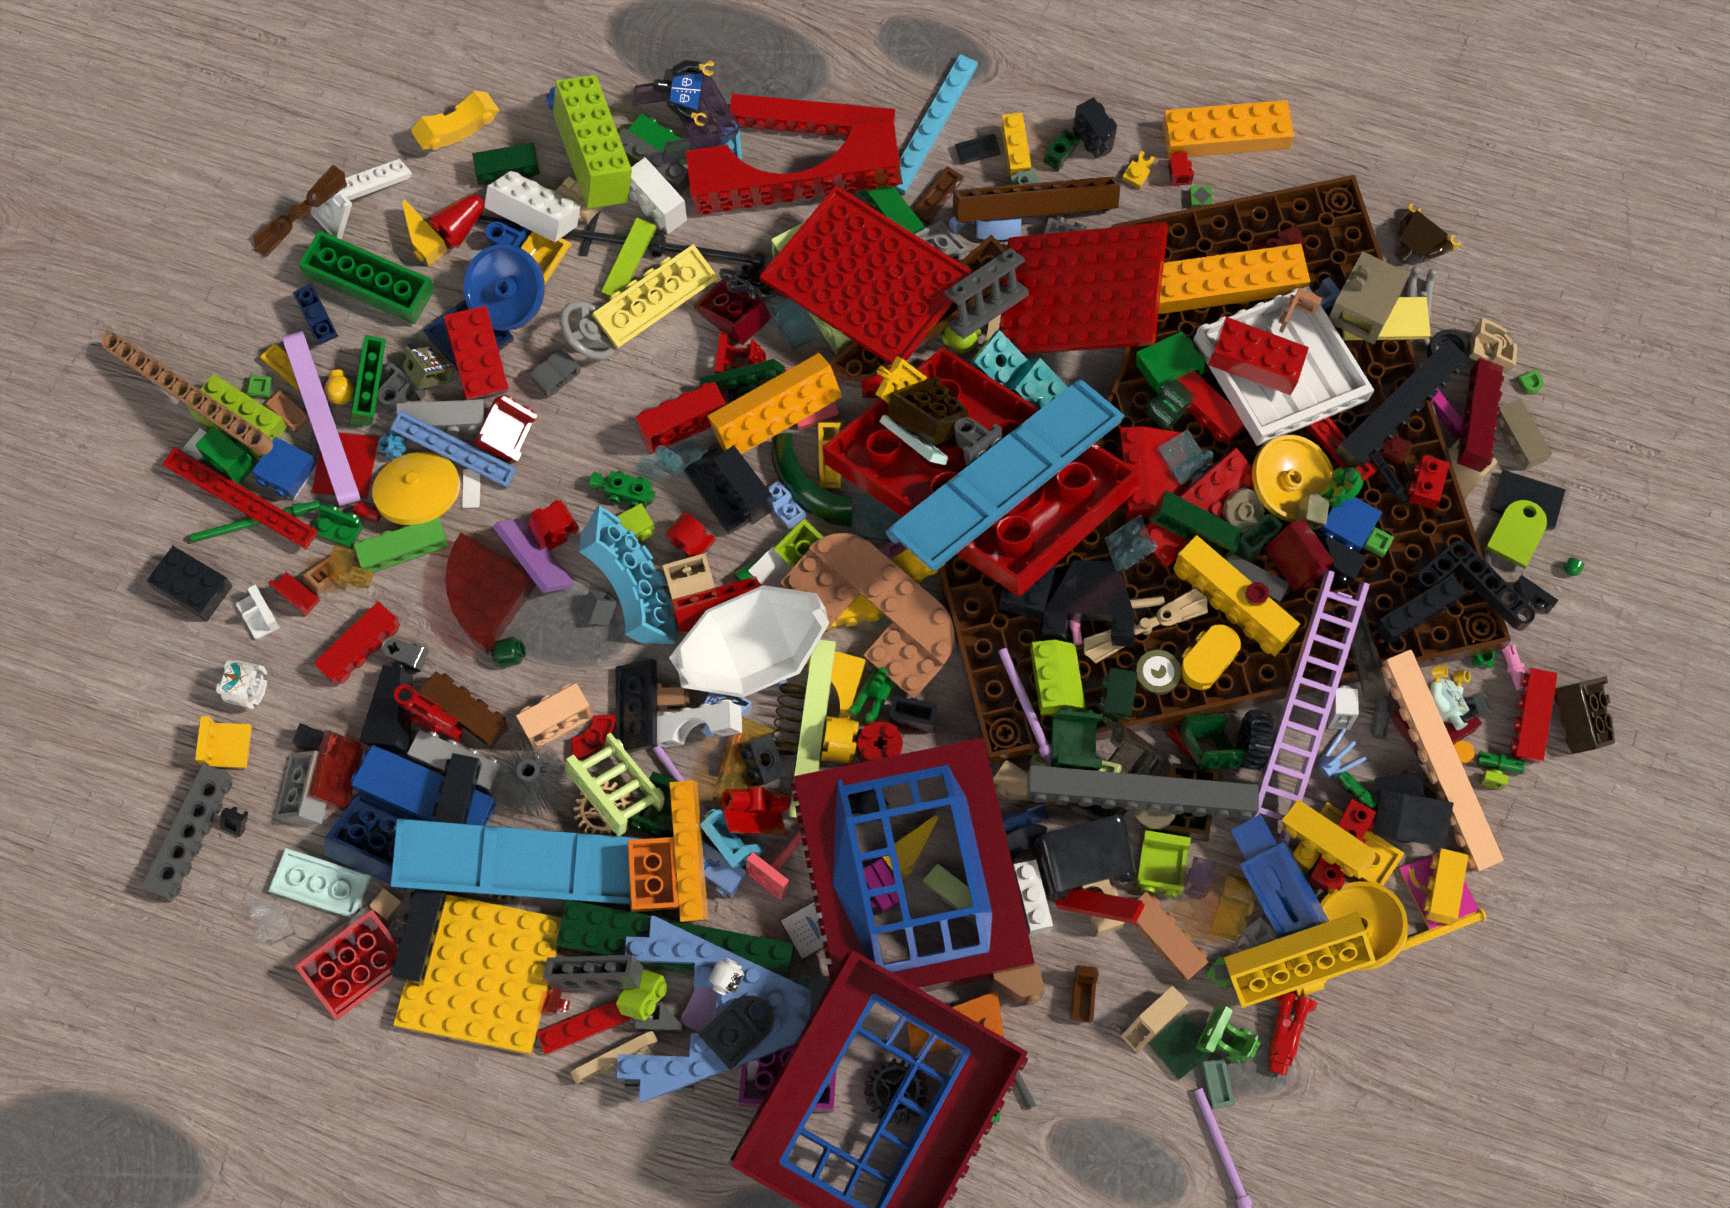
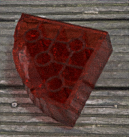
M460 532L452 546L447 561L445 577L447 597L451 610L462 631L476 647L488 655L493 649L495 642L502 636L536 587V583L525 569Z

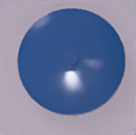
M493 245L479 252L469 264L464 277V297L468 309L487 306L494 330H515L528 324L540 310L545 294L544 276L537 261L524 249L513 245Z

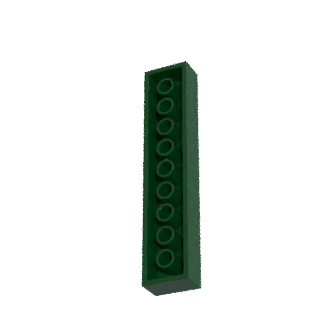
M566 900L556 946L560 951L586 956L625 955L626 937H650L651 916ZM660 918L786 979L789 977L794 943ZM640 962L643 967L694 976L695 964Z

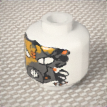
M729 958L717 961L709 977L710 982L714 985L713 990L722 995H726L727 992H736L744 977V972L741 970L742 965Z

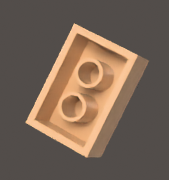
M577 683L562 687L560 692L553 696H545L540 700L539 704L533 707H525L516 716L533 749L534 745H536L535 749H539L540 745L542 747L544 744L552 742L593 719L590 706Z

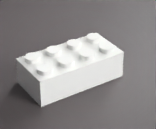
M510 171L488 185L484 208L556 242L577 227L581 205L570 198L557 194L552 189H547L535 181L522 177L517 172Z

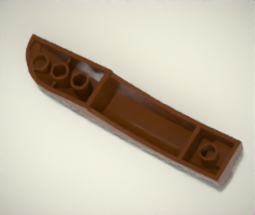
M991 234L959 263L975 272L1006 250ZM1007 274L998 279L999 284L1007 278ZM991 285L982 290L983 298L991 292ZM974 296L965 301L967 310L975 305ZM953 302L917 349L950 326L949 322L959 316L956 303ZM855 341L829 362L835 376L849 381L870 379L878 375L877 370H880L878 369L880 366H884L886 369L892 366Z

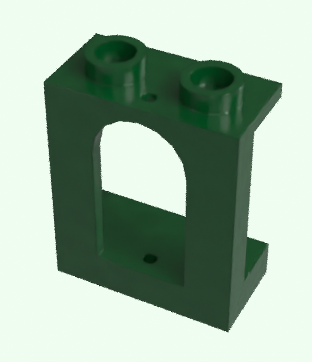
M1225 714L1185 716L1179 734L1199 770L1239 768L1247 751L1245 749L1234 750L1224 732L1229 721ZM1212 737L1219 750L1205 751L1203 754L1195 738Z

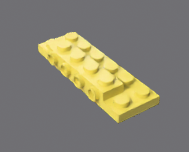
M694 244L674 258L667 257L659 264L661 267L654 270L651 268L643 274L644 278L639 282L634 280L626 286V291L623 293L618 291L609 298L610 302L592 314L616 349H619L718 280L717 275Z

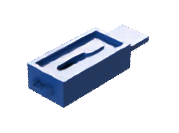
M1261 814L1230 830L1246 859L1245 862L1239 865L1278 938L1329 922L1287 842L1276 843Z

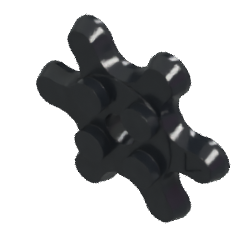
M741 266L740 272L725 268L719 270L720 278L728 281L727 288L730 292H747L750 298L759 299L764 302H769L775 296L786 298L760 281L762 273H759L752 266Z

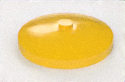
M1284 435L1271 440L1257 453L1252 467V480L1259 500L1269 512L1282 520L1295 522L1299 499L1307 496L1309 493L1320 494V490L1332 478L1333 467L1322 449L1312 441L1297 435Z
M414 452L396 458L379 472L373 484L372 496L377 510L387 520L401 525L423 524L438 518L454 504L460 491V479L455 466L446 457L433 452Z
M1351 882L1344 884L1340 891L1336 889L1332 895L1327 894L1321 901L1320 905L1329 921L1355 912L1359 913L1376 963L1354 971H1369L1380 968L1391 962L1404 947L1408 936L1406 911L1398 897L1384 886L1372 882Z

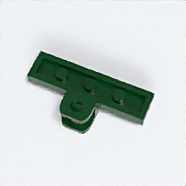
M770 359L699 378V385L715 382L720 392L726 389L738 388V392L745 395L759 387L760 380L773 379L784 373L785 366L775 359Z

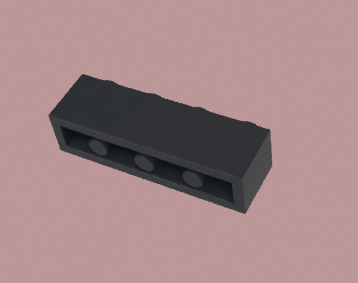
M1451 575L1381 618L1375 629L1387 646L1460 602L1466 591L1455 576Z

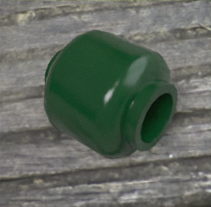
M516 637L497 640L493 650H491L493 662H497L502 668L519 665L526 656L523 642Z

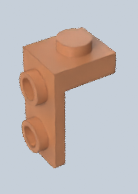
M1298 288L1296 294H1291L1286 303V306L1289 307L1288 312L1283 311L1278 323L1282 324L1279 332L1283 333L1294 308L1314 316L1323 298Z

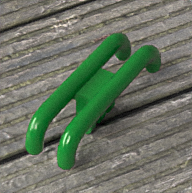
M875 666L873 667L854 704L849 708L851 716H856L860 712L867 697L870 696L875 698L876 701L870 712L866 714L865 721L868 724L875 721L895 684L889 678L886 680L888 673L886 668L880 667L878 670Z

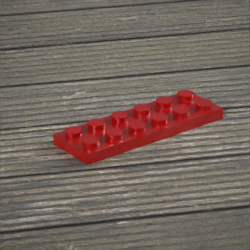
M1233 448L1179 497L1222 519L1225 500L1232 492L1241 488L1255 490L1252 480V467L1237 448ZM1151 521L1137 532L1163 567H1168L1176 560L1179 553L1190 543Z

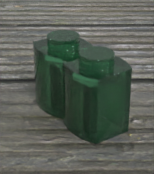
M1177 379L1171 382L1169 380L1166 381L1160 388L1162 392L1159 397H1154L1147 405L1149 409L1146 415L1163 430L1171 429L1196 397L1194 393Z
M1272 513L1263 516L1254 528L1247 530L1242 535L1238 543L1237 552L1246 561L1256 558L1262 548L1266 547L1277 537L1282 523Z

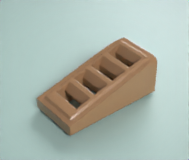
M336 551L304 573L303 584L318 596L352 568V565ZM336 561L341 568L338 569L332 562ZM329 567L334 573L331 574L326 568ZM320 573H322L326 578L323 579Z

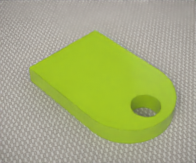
M1528 500L1513 502L1504 511L1485 549L1525 569L1546 530L1547 518L1545 512L1539 505ZM1523 510H1532L1534 517H1526Z

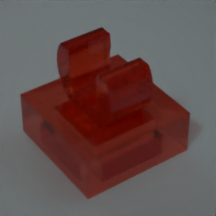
M554 988L548 990L542 1014L552 1016L557 1013V1010L565 1012L569 1009L570 1001L560 999L561 990Z

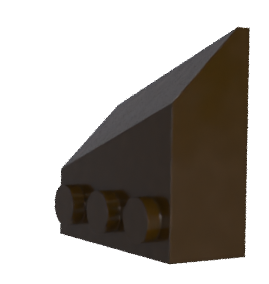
M937 376L892 392L887 415L898 424L903 425L913 434L918 435L933 446L949 440L955 433V422L960 418L967 417L969 412L957 398L949 395V389L946 386L939 384L940 379Z
M1607 676L1555 689V702L1560 708V720L1566 731V743L1571 750V754L1615 744L1612 717L1607 713L1610 696L1608 694L1605 695L1604 684H1608Z
M1173 763L1166 777L1218 781L1219 770H1199L1197 766ZM1183 812V814H1177L1172 823L1167 827L1149 830L1189 837L1191 840L1209 842L1213 815L1194 816L1192 813Z

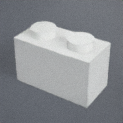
M1340 686L1337 688L1328 716V729L1350 730L1359 715L1358 689H1351L1350 686Z

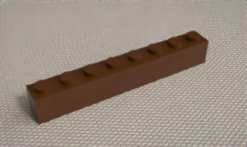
M1115 177L958 189L953 190L952 213L957 222L970 223L976 220L986 222L991 219L1009 220L1012 217L1030 218L1034 215L1050 216L1057 213L1067 215L1072 212L1089 213L1092 210L1110 211L1111 209L1119 208L1121 185Z

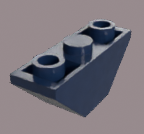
M311 283L294 291L293 294L318 345L338 337L313 284Z

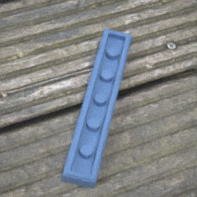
M399 410L390 430L507 488L517 471V468Z

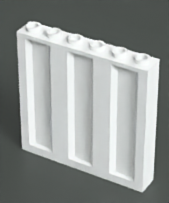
M1309 286L1302 288L1307 292H1312ZM1298 288L1287 295H1278L1269 302H1260L1251 309H1242L1229 317L1309 347L1299 381L1291 396L1209 366L1257 446L1367 402L1374 392L1373 387L1321 305L1314 316L1294 308L1283 333L1279 332L1282 324L1278 323L1283 311L1288 312L1289 307L1286 306V303L1291 294H1296ZM1226 316L1213 324L1200 326L1193 339L1207 364L1209 363L1218 332Z

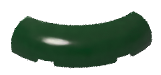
M781 433L773 436L771 439L772 463L778 480L791 493L792 499L804 511L824 519L825 522L851 527L853 497L829 492L814 483L804 473L794 454L792 433Z

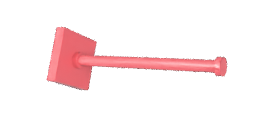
M800 831L771 865L753 852L747 858V876L780 901L787 895L789 880L779 873L778 870L802 843Z

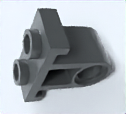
M390 362L385 367L389 379L380 387L377 394L384 411L389 413L396 412L397 404L406 403L414 393L420 401L425 397L424 388L418 389L402 366L398 365L396 367ZM394 396L392 400L386 401V398Z
M964 417L955 422L956 444L964 450V459L968 466L1002 440V428L996 423L992 425V431L990 432L971 418Z

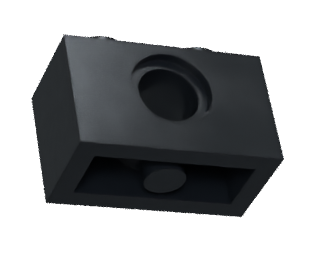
M772 733L758 735L738 744L741 758L745 762L748 778L752 782L753 787L765 785L786 776Z

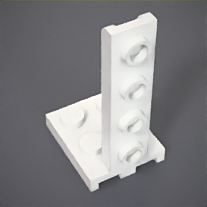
M400 159L347 177L345 178L347 187L319 207H312L310 213L329 235L342 239L352 207L350 200L407 180L411 177L412 172Z

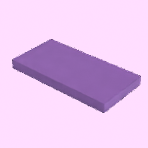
M525 518L497 521L493 526L495 531L542 593L569 589L574 585L573 580L547 547L543 550L540 548L529 530L528 522Z

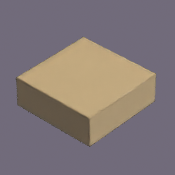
M383 888L370 906L376 913L389 921L402 902Z

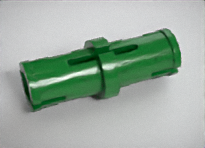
M1483 751L1478 753L1477 765L1496 768V770L1501 772L1503 770L1514 772L1520 775L1524 772V760L1508 758L1505 754L1495 755Z

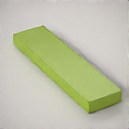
M636 218L601 291L602 294L611 297L618 291L623 293L627 290L626 286L631 282L657 228L656 225Z

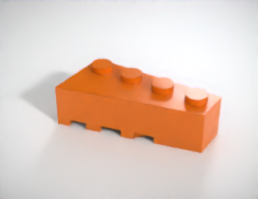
M998 990L952 1007L1004 1038ZM909 1023L907 1027L911 1055L918 1054L930 1034ZM936 1039L928 1053L954 1050L955 1048Z

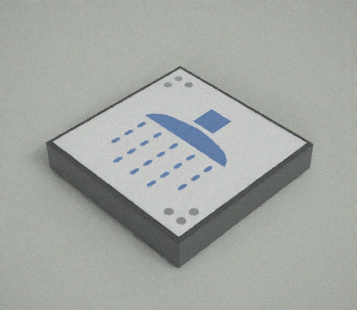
M814 901L779 920L791 943H794V949L801 961L824 950L823 942L827 941L826 935L821 936L818 919L822 918L821 913L816 914Z

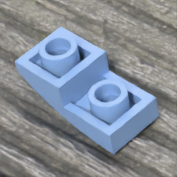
M1012 217L1009 220L999 218L986 222L976 220L975 237L977 239H987L992 234L996 240H1006L1009 237L1021 236L1022 219L1020 217Z
M779 480L767 488L772 494L773 511L788 529L806 518L805 512L792 499L791 493Z

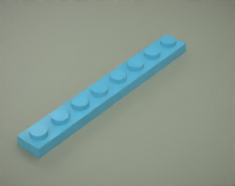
M961 54L957 58L900 158L903 184L895 187L898 192L905 195L976 71L978 67L977 61Z

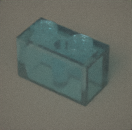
M791 300L774 306L773 322L776 327L780 326L783 341L786 345L789 344L792 350L815 340V330L802 307Z

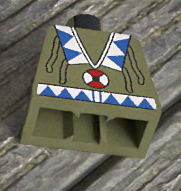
M412 343L405 347L404 353L407 356L403 363V369L418 389L448 384L456 366L436 349L430 346L418 349Z

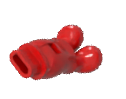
M1289 992L1274 997V1000L1279 1004L1277 1018H1275V1028L1269 1044L1268 1057L1270 1061L1268 1071L1286 1076L1288 1066H1292V1062L1296 1057L1300 1036L1305 1028V1019L1309 1012L1315 1011L1318 1004L1312 999L1298 996L1294 1019L1291 1020L1289 1016L1296 995Z

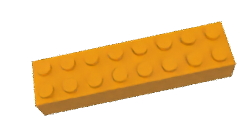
M1302 244L1166 262L1163 268L1158 314L1270 299L1278 295H1287L1296 288H1305L1309 286L1311 281Z

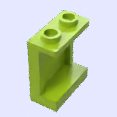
M1146 830L1142 839L1136 889H1141V892H1147L1148 894H1155V892L1164 893V896L1170 898L1181 896L1184 892V877L1191 838Z

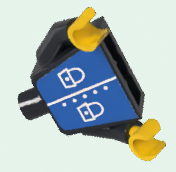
M684 60L674 65L672 69H667L664 80L655 79L653 90L655 92H662V99L667 102V106L674 113L689 120L694 119L697 125L702 126L705 123L699 122L698 116L707 117L704 112L696 114L695 111L699 109L704 74L710 76L714 73V71L707 70L706 66H714V62L707 61L705 64H702L701 61Z

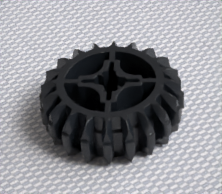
M1257 709L1249 710L1242 718L1236 740V749H1245L1247 752L1240 767L1253 771L1261 770L1268 762L1271 748H1273V734L1275 732L1273 730V718L1270 713Z
M893 1058L892 1066L890 1067L886 1060L883 1061V1070L880 1066L876 1065L875 1070L878 1074L869 1073V1077L874 1081H865V1086L872 1088L864 1091V1095L872 1096V1098L866 1100L867 1105L875 1103L871 1108V1112L874 1113L879 1109V1119L882 1118L891 1102L892 1090L889 1089L899 1086L910 1068V1064L908 1068L904 1067L906 1062L904 1060H901L900 1066H896L897 1061ZM918 1069L912 1078L916 1090L915 1098L910 1096L907 1091H905L904 1097L924 1108L919 1100L927 1101V1096L922 1095L921 1092H927L928 1087L920 1086V1084L926 1082V1078H917L921 1074V1070ZM889 1073H902L896 1081L883 1079ZM878 1084L888 1093L884 1104L877 1097L876 1088ZM906 1107L895 1110L892 1116H896V1123L899 1124L900 1116L903 1115L904 1120L908 1122L909 1112L914 1117L918 1113Z

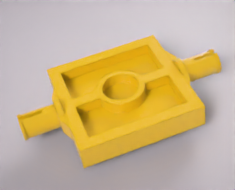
M896 357L889 371L884 366L878 368L880 370H877V374L881 375L884 380L875 395L889 404L892 392L924 381L927 377L904 359Z

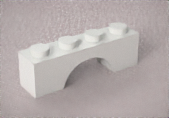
M720 700L719 704H701L699 708H682L680 712L676 713L663 712L661 716H657V745L663 748L684 745L689 732L695 726L706 723L711 732L722 737L742 733L741 706L732 703L731 700Z

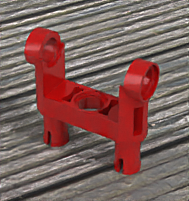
M402 684L395 689L394 698L396 702L416 715L411 716V722H415L438 735L441 733L457 743L459 742L464 730L456 727L458 718L444 712L441 705L418 693L410 685ZM403 690L411 692V698L407 701L399 699V694Z

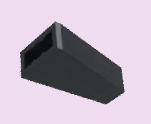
M393 664L392 666L383 665L359 739L360 742L370 748L372 745L390 751L408 752L411 712L400 706L394 698V691L398 686L407 684L413 688V675L406 671V667L403 665ZM403 690L399 694L401 701H407L411 698V692L408 690Z

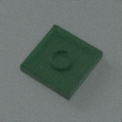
M1185 1014L1148 1044L1178 1081L1212 1054L1201 1052L1195 1048L1201 1033Z

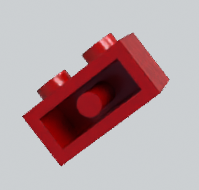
M1426 455L1422 457L1420 462L1416 461L1413 469V474L1416 475L1415 481H1411L1408 489V494H1411L1409 502L1435 510L1441 499L1450 462Z

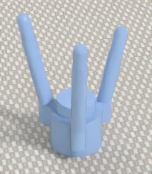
M1347 729L1340 731L1325 754L1318 760L1319 764L1317 767L1327 778L1333 776L1336 779L1343 771H1347L1367 760V757L1363 756L1339 768L1341 766L1339 760L1356 744L1355 741H1352L1338 755L1330 756Z

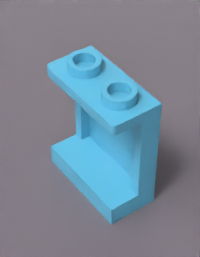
M712 809L704 816L705 820L700 824L701 828L732 868L746 866L747 858L752 852L760 857L766 851L761 844L745 845L736 833H730L725 823L723 809Z

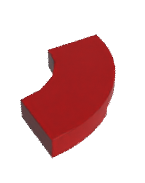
M616 714L593 715L592 724L588 730L580 736L571 738V756L574 754L578 761L584 760L603 749L606 744L607 735L609 733L613 735L616 726Z

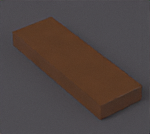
M946 166L912 209L919 220L929 225L952 196L953 190H956L963 182L964 176Z

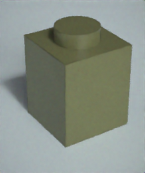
M1309 493L1307 496L1299 499L1296 521L1305 519L1313 530L1327 524L1329 499L1323 498L1317 493Z

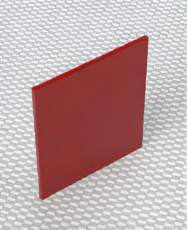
M338 432L360 498L368 499L379 436ZM319 451L312 493L336 496L321 451Z

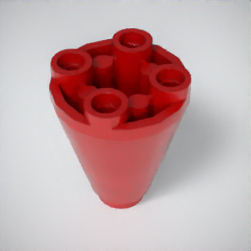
M476 193L472 196L468 195L432 213L429 216L430 221L428 224L436 233L439 232L449 249L452 247L459 248L484 211L485 202Z

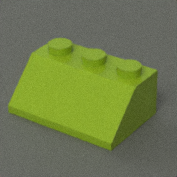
M803 519L773 550L793 568L807 553L809 547L823 538V536Z
M1059 640L1032 642L1030 652L1040 715L1054 714L1063 707L1073 708L1074 711L1085 710L1075 644Z

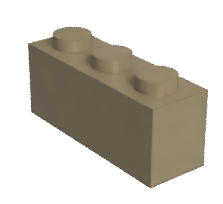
M1520 398L1500 407V412L1496 418V422H1498L1497 428L1501 429L1505 443L1513 450L1516 462L1522 466L1523 470L1546 462L1552 451L1522 399Z

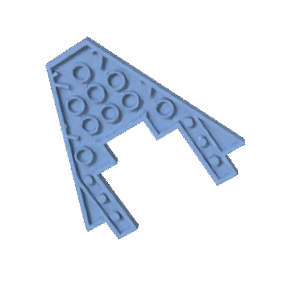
M651 916L650 937H626L625 955H633L639 962L695 964L694 988L714 987L709 977L719 960L729 958L742 965L741 970L744 972V977L737 991L734 993L727 992L726 995L717 992L715 1018L738 998L757 996L766 1001L770 1006L774 1022L770 1034L735 1067L793 1046L810 1018V989L658 917ZM755 1006L752 1009V1015L755 1018H762L765 1015V1009L762 1006ZM691 1033L689 1057L618 1054L616 1078L617 1080H640L639 1103H644L729 1069L699 1037V1033Z

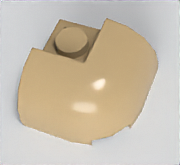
M1482 317L1468 340L1470 345L1469 358L1475 361L1483 358L1503 366L1504 373L1516 365L1517 344L1513 343L1506 334L1508 330Z

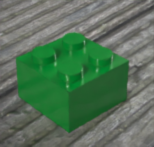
M213 426L195 446L206 463L223 476L240 485L254 469L251 463L252 457L246 453L248 450L241 443L237 442L235 444L231 441L232 437L223 430L219 431Z

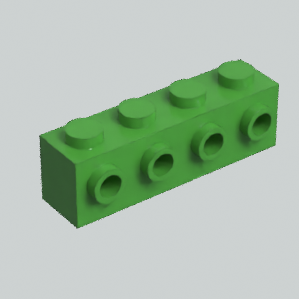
M438 517L423 524L404 525L401 529L393 532L385 531L380 536L372 539H362L359 543L354 544L361 568L364 574L368 575L448 548L449 544Z

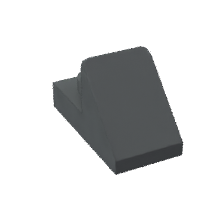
M660 1002L659 1020H655V1016H649L645 1021L636 1019L635 1022L637 1032L647 1033L653 1031L654 1033L684 1034L682 1024L662 1002Z

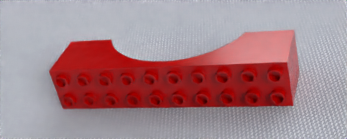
M894 120L852 126L846 141L834 155L811 169L796 173H770L751 167L739 159L728 145L686 151L691 198L697 215H709L712 212L719 211L730 212L733 209L739 208L750 209L759 205L771 206L779 202L791 203L800 199L812 200L815 197L827 196L835 185L852 194L865 189L873 191L881 186L893 188L903 184Z

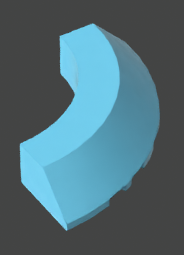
M599 505L581 533L579 553L596 564L614 587L624 614L626 636L645 644L676 643L675 617H672L670 609L672 601L665 591L666 582L661 571L657 572L651 562V559H653L652 555L645 545L641 546L638 543L637 538L634 536L635 533L632 530L627 531L620 524L621 520Z

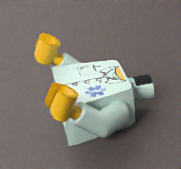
M1446 665L1435 666L1432 669L1434 680L1428 683L1427 686L1442 720L1452 723L1456 730H1460L1468 724L1463 716L1469 711V708L1462 697L1464 689L1462 683L1470 681V672L1465 670L1455 671L1453 674L1454 683L1450 680L1440 679L1448 676Z

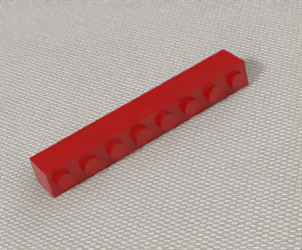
M731 94L729 108V126L739 128L750 127L757 130L771 129L778 132L792 131L798 134L813 133L819 136L834 135L845 138L848 137L851 127L855 125L894 120L895 124V109Z

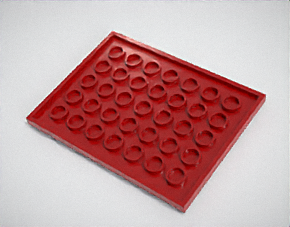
M835 185L760 275V281L892 365L896 357H900L905 361L909 359L953 304V301L945 296L944 292L974 271Z
M1166 222L1009 237L1007 250L1012 248L1025 259V262L1020 264V267L1015 270L1016 280L1028 289L1029 295L1001 314L999 330L1023 355L1155 345L1168 225ZM1007 278L1003 281L1002 287L1008 283Z

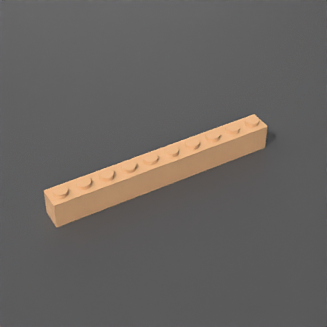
M1412 650L1382 661V674L1389 680L1392 686L1390 688L1391 694L1399 702L1401 707L1399 709L1400 715L1409 725L1410 729L1408 732L1413 742H1416L1419 748L1418 756L1422 763H1425L1427 766V776L1437 789V799L1454 803L1450 826H1453L1456 835L1454 837L1457 845L1460 848L1462 847L1464 853L1468 855L1467 867L1472 869V872L1481 871L1504 861Z

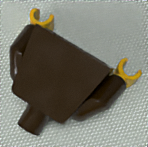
M1413 204L1409 205L1407 212L1399 220L1397 234L1399 236V243L1405 247L1398 255L1399 259L1407 264L1414 255L1423 261L1425 258L1433 259L1449 251L1457 250L1462 242H1453L1456 235H1452L1449 238L1445 231L1420 213L1421 208L1414 211L1412 209Z

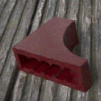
M1399 707L1391 721L1418 756L1419 748L1416 742H1413L1408 732L1410 729L1407 721L1402 719L1399 712L1401 707ZM1478 717L1468 720V724L1460 730H1456L1452 723L1443 722L1453 745L1478 730L1482 725Z

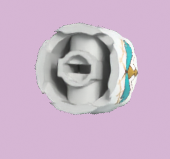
M228 660L224 666L225 672L222 681H219L217 684V693L221 694V698L226 703L250 709L255 708L253 705H258L261 702L267 686V680H263V674L267 675L265 667L240 660Z

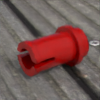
M356 502L352 513L359 518L362 517L375 523L380 521L382 515L377 509L365 505V502Z

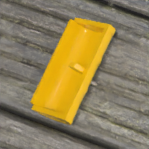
M532 231L521 248L531 254L542 270L546 285L566 253L572 247V243L562 238L553 242Z

